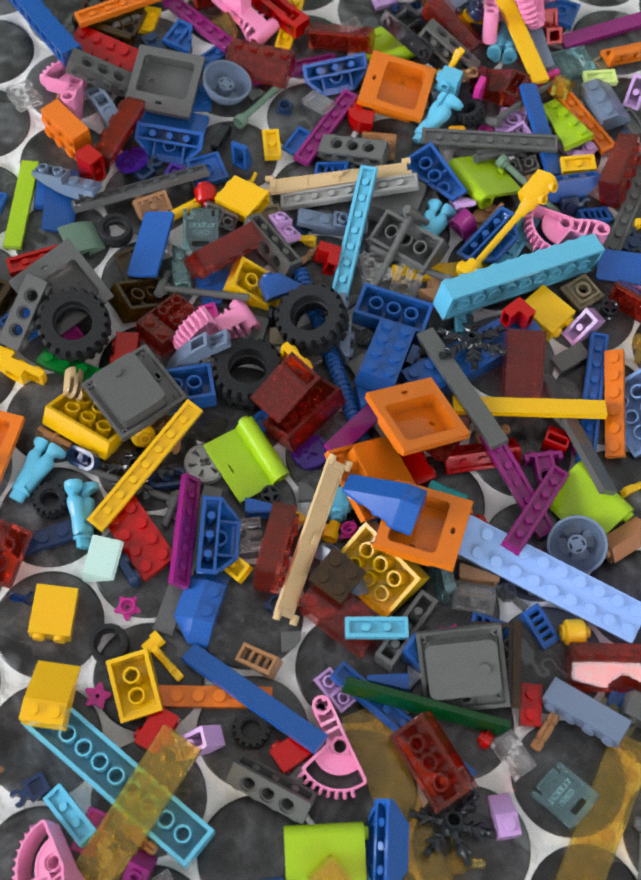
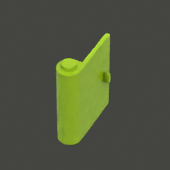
M382 26L348 39L356 54L365 52L368 65L373 50L405 60L416 57Z
M473 156L451 159L448 162L449 167L465 187L469 197L476 201V205L480 209L488 208L495 197L518 194L521 190V187L505 170L495 165V159L481 161L477 164L474 163Z
M247 415L238 420L239 424L235 429L203 445L239 503L244 502L245 498H251L261 493L265 486L275 485L290 475L289 470L252 416L248 417Z
M582 460L568 472L570 474L549 507L560 520L572 515L589 517L603 528L606 535L619 522H628L634 516L632 513L634 508L618 493L614 496L599 494Z
M363 821L284 826L286 880H367L365 840H369L368 826H364Z

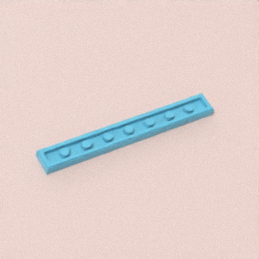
M360 165L339 262L333 280L332 288L334 291L346 293L347 300L350 295L378 167Z

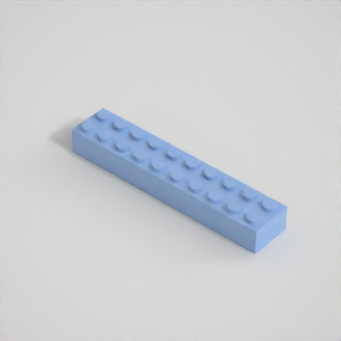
M472 515L469 516L458 556L500 576V578L583 619L626 643H633L641 626V601L527 543L519 556L501 546L507 533Z

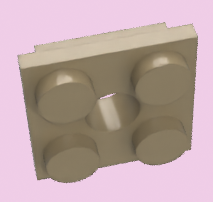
M585 273L559 288L579 312L605 297ZM579 289H584L587 293H581Z

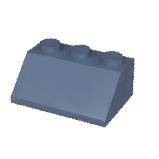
M596 78L581 84L580 99L605 131L624 125L626 122H631V118L610 83Z

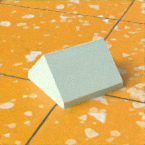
M93 534L82 571V581L86 583L114 580L124 542Z

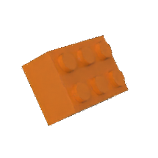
M58 99L40 109L46 135L49 138L52 137L58 147H62L70 158L73 157L76 160L75 153L86 144L93 147L89 128Z

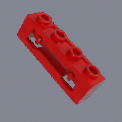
M251 0V5L255 9L265 14L268 19L271 17L276 19L280 28L294 39H298L310 30V17L289 1Z

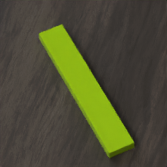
M21 161L3 243L4 249L22 250L37 181L31 172L39 165V161Z

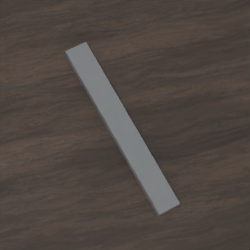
M411 173L376 179L372 197L419 190L418 174ZM356 182L280 194L281 210L283 212L296 210L299 207L309 208L352 201Z

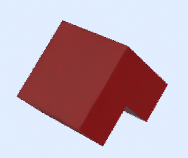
M320 240L315 250L313 261L323 264L322 274L332 276L338 266L342 247Z
M519 296L503 309L499 322L507 329L514 323H517L524 330L532 324L536 311Z
M550 425L540 450L544 452L550 449L555 451L562 450L564 456L570 438L566 431Z

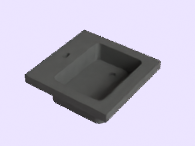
M140 44L124 100V108L190 121L206 61L205 57Z
M418 179L419 190L372 197L368 212V223L376 226L387 209L404 217L402 210L405 205H410L423 216L427 209L426 204L431 199L434 189ZM414 221V222H413V223L417 224L418 226H420V222H418V221Z
M69 238L8 281L17 294L26 274L30 273L53 283L52 293L55 295L59 294L60 289L64 288L65 291H69V287H75L76 291H80V288L86 289L87 293L92 291L98 299L101 298L104 305L114 298V295ZM34 291L31 294V299L33 301H35L38 297L36 291ZM82 311L66 313L57 324L59 335L63 336L89 315Z
M146 344L131 353L123 355L81 383L82 388L123 442L178 408L188 399L187 395Z
M500 622L415 631L424 697L470 710L511 707Z

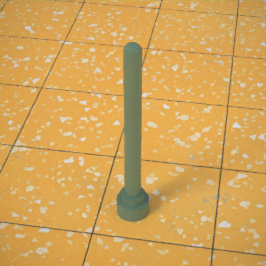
M284 76L245 113L237 114L233 118L236 127L239 129L244 128L248 123V118L289 81V78Z
M502 154L496 160L495 165L497 167H501L503 170L506 169L523 186L528 182L510 164L509 157L505 154ZM549 199L545 204L547 208L560 211Z

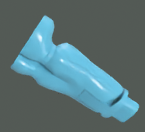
M502 21L497 33V42L488 47L487 56L493 62H499L501 52L504 51L502 63L511 64L517 59L516 46L505 21Z
M440 92L437 100L432 103L426 117L416 128L412 141L421 144L422 127L440 128L450 118L451 109L461 111L464 107L463 103L453 94L449 93L447 95L445 92Z
M430 199L426 204L427 211L423 215L430 223L428 226L420 223V227L439 236L447 226L448 220L454 217L457 211L448 203H445L442 207L440 200Z
M36 436L34 438L33 444L35 447L29 451L24 465L11 487L13 490L9 497L21 504L26 497H30V494L33 493L53 469V460L55 458L64 459L67 455L66 451L52 442L49 443L42 437Z
M69 479L64 482V489L68 494L67 506L71 516L72 532L75 535L73 540L76 541L77 549L89 550L94 534V526L87 519L95 510V501L90 495L98 491L99 483L93 481L83 483L81 479Z

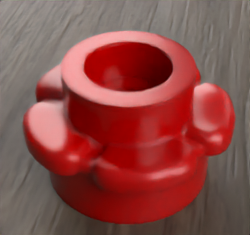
M490 729L487 732L482 731L477 739V742L480 743L479 748L482 747L488 750L493 742L495 735L490 732Z

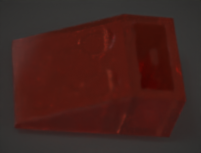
M487 69L483 99L509 108L522 98L519 86L529 82V74L517 69ZM471 87L469 93H474V87Z
M175 292L136 321V332H139V337L159 355L164 356L174 348L172 341L174 340L173 336L176 334L175 331L179 329L178 326L183 324V320H186L188 315L193 314V311L198 309L179 293Z
M291 352L250 398L279 424L316 386L321 377L297 355Z

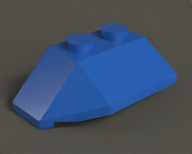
M365 52L302 65L301 67L305 83L320 95L326 97L339 94L344 89L349 91L355 90L367 71L368 63Z
M137 121L135 140L141 148L145 149L149 159L152 156H156L157 161L185 165L186 159L193 158L202 151L205 133Z
M597 171L555 176L558 189L555 193L550 192L547 196L553 203H560V197L577 195L580 199L583 196H587L602 180V175Z
M500 206L456 252V255L465 260L469 258L476 259L515 213ZM517 224L513 226L482 263H496L519 239Z
M203 495L196 573L217 575L238 560L241 520L223 497Z
M221 571L217 575L199 573L190 577L189 588L182 591L174 617L187 644L193 645L195 643L207 650L231 580V576L225 571Z
M375 799L374 807L367 820L369 840H366L368 880H402L408 872L409 823L393 799Z

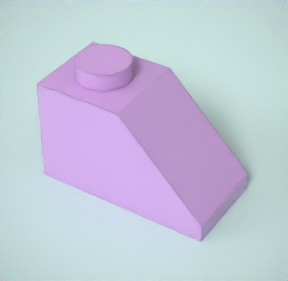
M634 73L623 106L631 107L638 111L641 104V75Z
M585 308L561 334L573 346L587 339L591 331L596 332L606 320L594 308Z
M201 725L174 740L179 761L212 753L225 746L221 725Z
M503 793L487 796L496 841L514 839L522 835L518 813L510 794Z

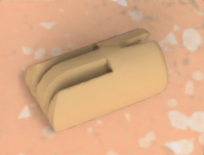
M75 366L65 370L63 396H66L68 393V398L73 399L76 394V400L82 399L83 388L81 383H83L84 373L80 368L78 373H76Z

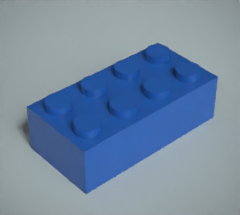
M364 282L353 310L352 323L376 331L381 317L416 329L412 342L420 344L416 334L427 330L434 305L427 301Z
M381 317L355 384L373 391L395 386L416 329Z
M210 362L166 369L187 395L188 399L199 408L217 406ZM181 406L174 409L170 413L177 412Z

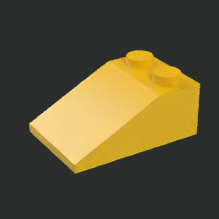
M243 256L233 264L223 291L249 294V301H245L247 305L267 311L269 310V305L277 307L282 299L265 303L258 282L262 275L269 273V271Z
M147 648L106 661L121 724L163 711L152 655Z
M38 660L24 695L19 715L21 723L27 726L67 731L81 666Z

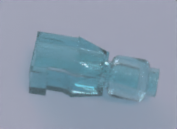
M176 246L170 254L173 265L171 271L174 286L192 288L186 252L182 247Z

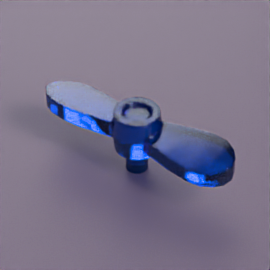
M29 591V594L26 596L11 593L9 597L12 601L24 602L26 605H32L34 601L32 591Z

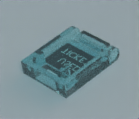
M584 45L551 52L555 68L561 71L559 77L563 82L581 78L583 71L597 69ZM578 58H583L585 61L584 68Z
M190 208V216H187V209H183V252H219V209H215V216H212V208ZM192 241H208L210 247L192 246Z
M430 566L439 602L446 604L456 588L453 572Z
M558 761L556 767L562 772L559 773L552 767L536 786L542 795H539L534 790L530 794L570 830H573L597 802L600 794ZM583 797L588 802L574 816L571 810Z

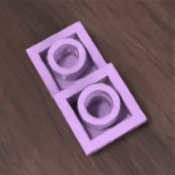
M276 212L275 214L268 215L271 225L287 243L301 240V234L292 226V219L285 212Z
M328 667L314 678L313 681L321 692L330 699L332 705L342 713L356 700L348 694L341 693V687L329 678L334 671L331 667Z

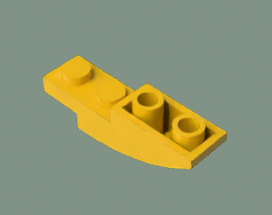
M0 346V371L23 385L27 379L41 385L46 384L48 379L43 368L29 365L26 361L18 359L12 348Z

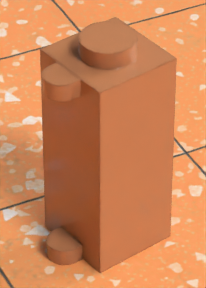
M637 516L606 535L608 551L605 558L610 564L618 562L641 547V519Z

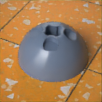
M216 60L209 63L203 72L202 81L206 94L220 105H236L242 102L251 90L250 76L244 68L234 62Z
M572 515L561 519L552 527L547 539V551L550 556L587 574L597 569L603 563L608 551V540L605 531L596 521L586 516Z

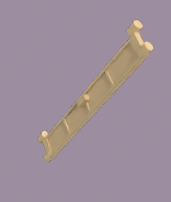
M410 157L402 158V163L373 166L378 167L376 179L411 174L412 170H407V165L411 164ZM360 168L275 179L274 175L265 176V181L270 183V188H265V190L269 191V195H277L357 182Z
M330 453L323 468L273 612V619L280 621L281 616L289 618V624L297 626L300 616L294 613L343 472H350L353 464L345 460L344 464L336 461L337 456Z

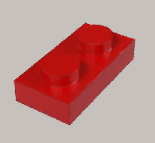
M521 683L519 726L541 728L542 685Z

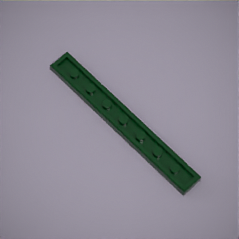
M347 676L341 688V693L480 731L487 732L490 729L492 734L502 737L510 729L511 721L350 676Z

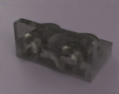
M203 412L184 436L208 443L223 435L228 427L229 420Z

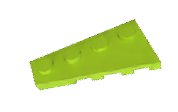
M557 99L542 104L547 121L551 124L553 132L558 135V141L562 144L564 152L593 139L594 134Z

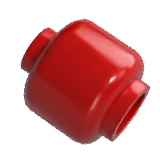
M209 181L198 183L194 189L196 202L201 204L203 208H205L207 200L215 203V197L217 196L215 185Z

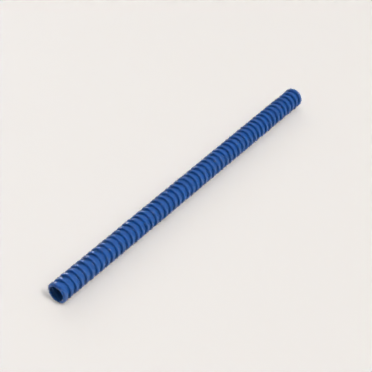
M301 267L293 272L296 282L304 286L312 283L307 268ZM316 309L307 312L313 329L320 327L326 320L323 310ZM333 347L330 353L324 352L322 356L348 423L359 412L360 408L339 357L338 349ZM367 431L356 443L371 440L369 432Z

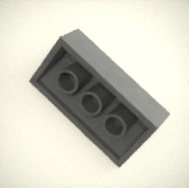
M387 209L368 239L389 251L405 218ZM411 222L395 255L427 271L441 262L450 247L443 238Z

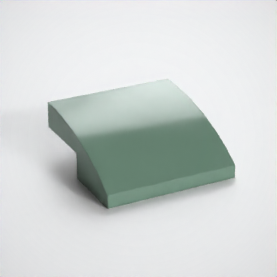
M92 221L74 222L57 228L62 240L64 241L69 238L81 255L87 252L89 255H93L106 249Z

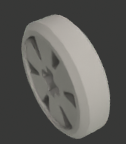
M206 443L195 445L187 452L184 459V468L186 473L200 479L201 485H209L219 481L222 475L204 449L203 445ZM206 461H209V466H202V462L205 463Z

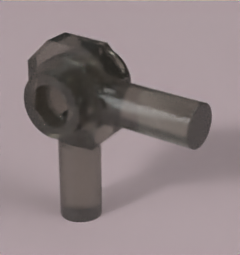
M503 581L496 589L497 597L503 602L512 601L524 612L528 605L517 596V586Z

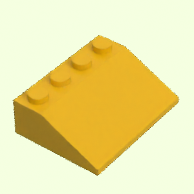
M84 389L82 399L76 400V394L71 399L68 398V393L66 396H63L62 393L45 406L42 424L74 443L96 452L103 460H107L123 443Z
M365 521L341 551L366 571L363 579L369 592L358 597L377 617H390L430 577L417 563L373 549V542L379 524L376 521Z

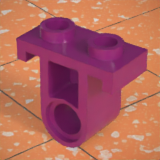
M465 208L458 211L447 223L465 242L478 230L474 216Z
M550 449L539 453L530 451L523 455L521 460L522 469H526L527 465H531L537 488L552 465H560L563 459L562 450L555 451Z
M138 848L131 857L121 880H148L158 858Z

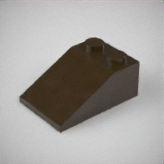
M161 277L115 281L110 291L114 298L110 302L123 324L139 322L176 305L171 293L164 295L162 298L154 295Z

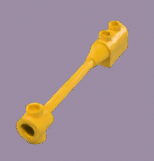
M540 169L534 173L518 192L521 203L513 217L476 259L461 260L457 264L456 273L458 276L462 273L473 272L478 268L483 269L481 263L519 219L533 209H536L539 204H546L548 200L547 195L550 192L555 193L558 189L557 179L553 174Z

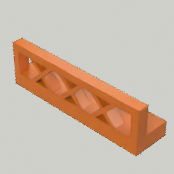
M641 42L601 50L600 55L608 67L641 61Z

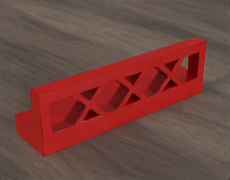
M509 438L507 445L518 464H521V446L515 438ZM474 443L440 448V454L444 459L446 475L496 468L483 444Z

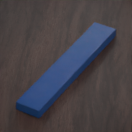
M536 83L521 84L519 89L533 134L552 135ZM539 152L544 171L554 176L562 175L558 154Z

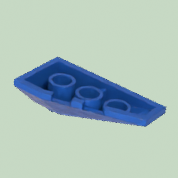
M432 142L406 157H410L411 164L407 165L408 170H412V173H417L418 179L452 202L468 193Z
M354 474L348 476L342 488L343 493L359 505H364L375 517L378 516L384 520L388 527L411 536L424 508L428 492L408 483Z

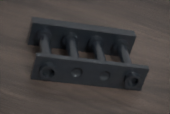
M407 2L402 3L396 15H393L386 9L379 24L423 63L427 64L435 50L418 36L429 21Z

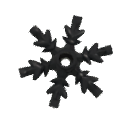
M468 314L466 316L467 323H462L466 328L463 329L466 332L465 335H461L459 331L456 333L452 328L449 331L441 327L438 328L437 334L445 335L443 339H453L452 342H461L460 344L444 347L447 351L439 353L441 360L449 355L454 358L457 352L461 354L462 349H465L467 352L465 356H468L466 362L471 361V369L475 370L479 368L478 361H483L479 356L481 355L479 352L480 348H484L485 352L488 350L493 356L495 352L502 356H507L508 349L500 348L501 344H492L493 342L484 343V340H492L491 337H499V333L505 331L503 324L495 329L490 326L487 332L483 330L482 334H478L479 328L476 327L479 323L474 322L472 314Z
M129 438L123 442L125 448L121 449L123 453L127 454L124 456V458L129 459L127 464H123L121 460L118 464L115 460L110 459V463L100 461L98 468L108 469L106 473L117 471L116 474H119L121 471L126 473L139 458L137 457L139 451L135 452L137 446H132ZM167 464L157 467L151 475L154 478L156 474L159 478L164 479V475L175 476L176 470L173 468L165 469ZM148 479L136 493L137 495L142 493L145 502L152 499L149 490H153V487L147 484L150 482ZM118 481L111 483V486H115Z
M434 782L431 784V788L435 795H430V797L438 803L435 807L442 810L441 815L436 816L432 810L429 814L423 807H420L421 812L412 809L408 811V818L420 820L418 822L419 826L429 823V827L437 824L440 829L439 832L431 833L435 837L424 840L429 845L422 851V854L425 858H430L435 849L440 854L442 843L446 846L445 838L452 837L454 839L452 847L456 846L455 858L461 855L464 867H470L473 863L468 853H473V851L464 844L468 843V841L461 838L462 832L467 831L471 838L473 833L479 840L483 841L482 835L493 839L495 830L483 828L484 822L473 825L474 820L468 824L463 821L464 815H471L468 811L478 808L476 805H473L480 797L477 791L473 790L467 799L462 795L461 805L456 803L457 810L451 811L448 808L451 801L447 802L448 791L442 793L439 782Z

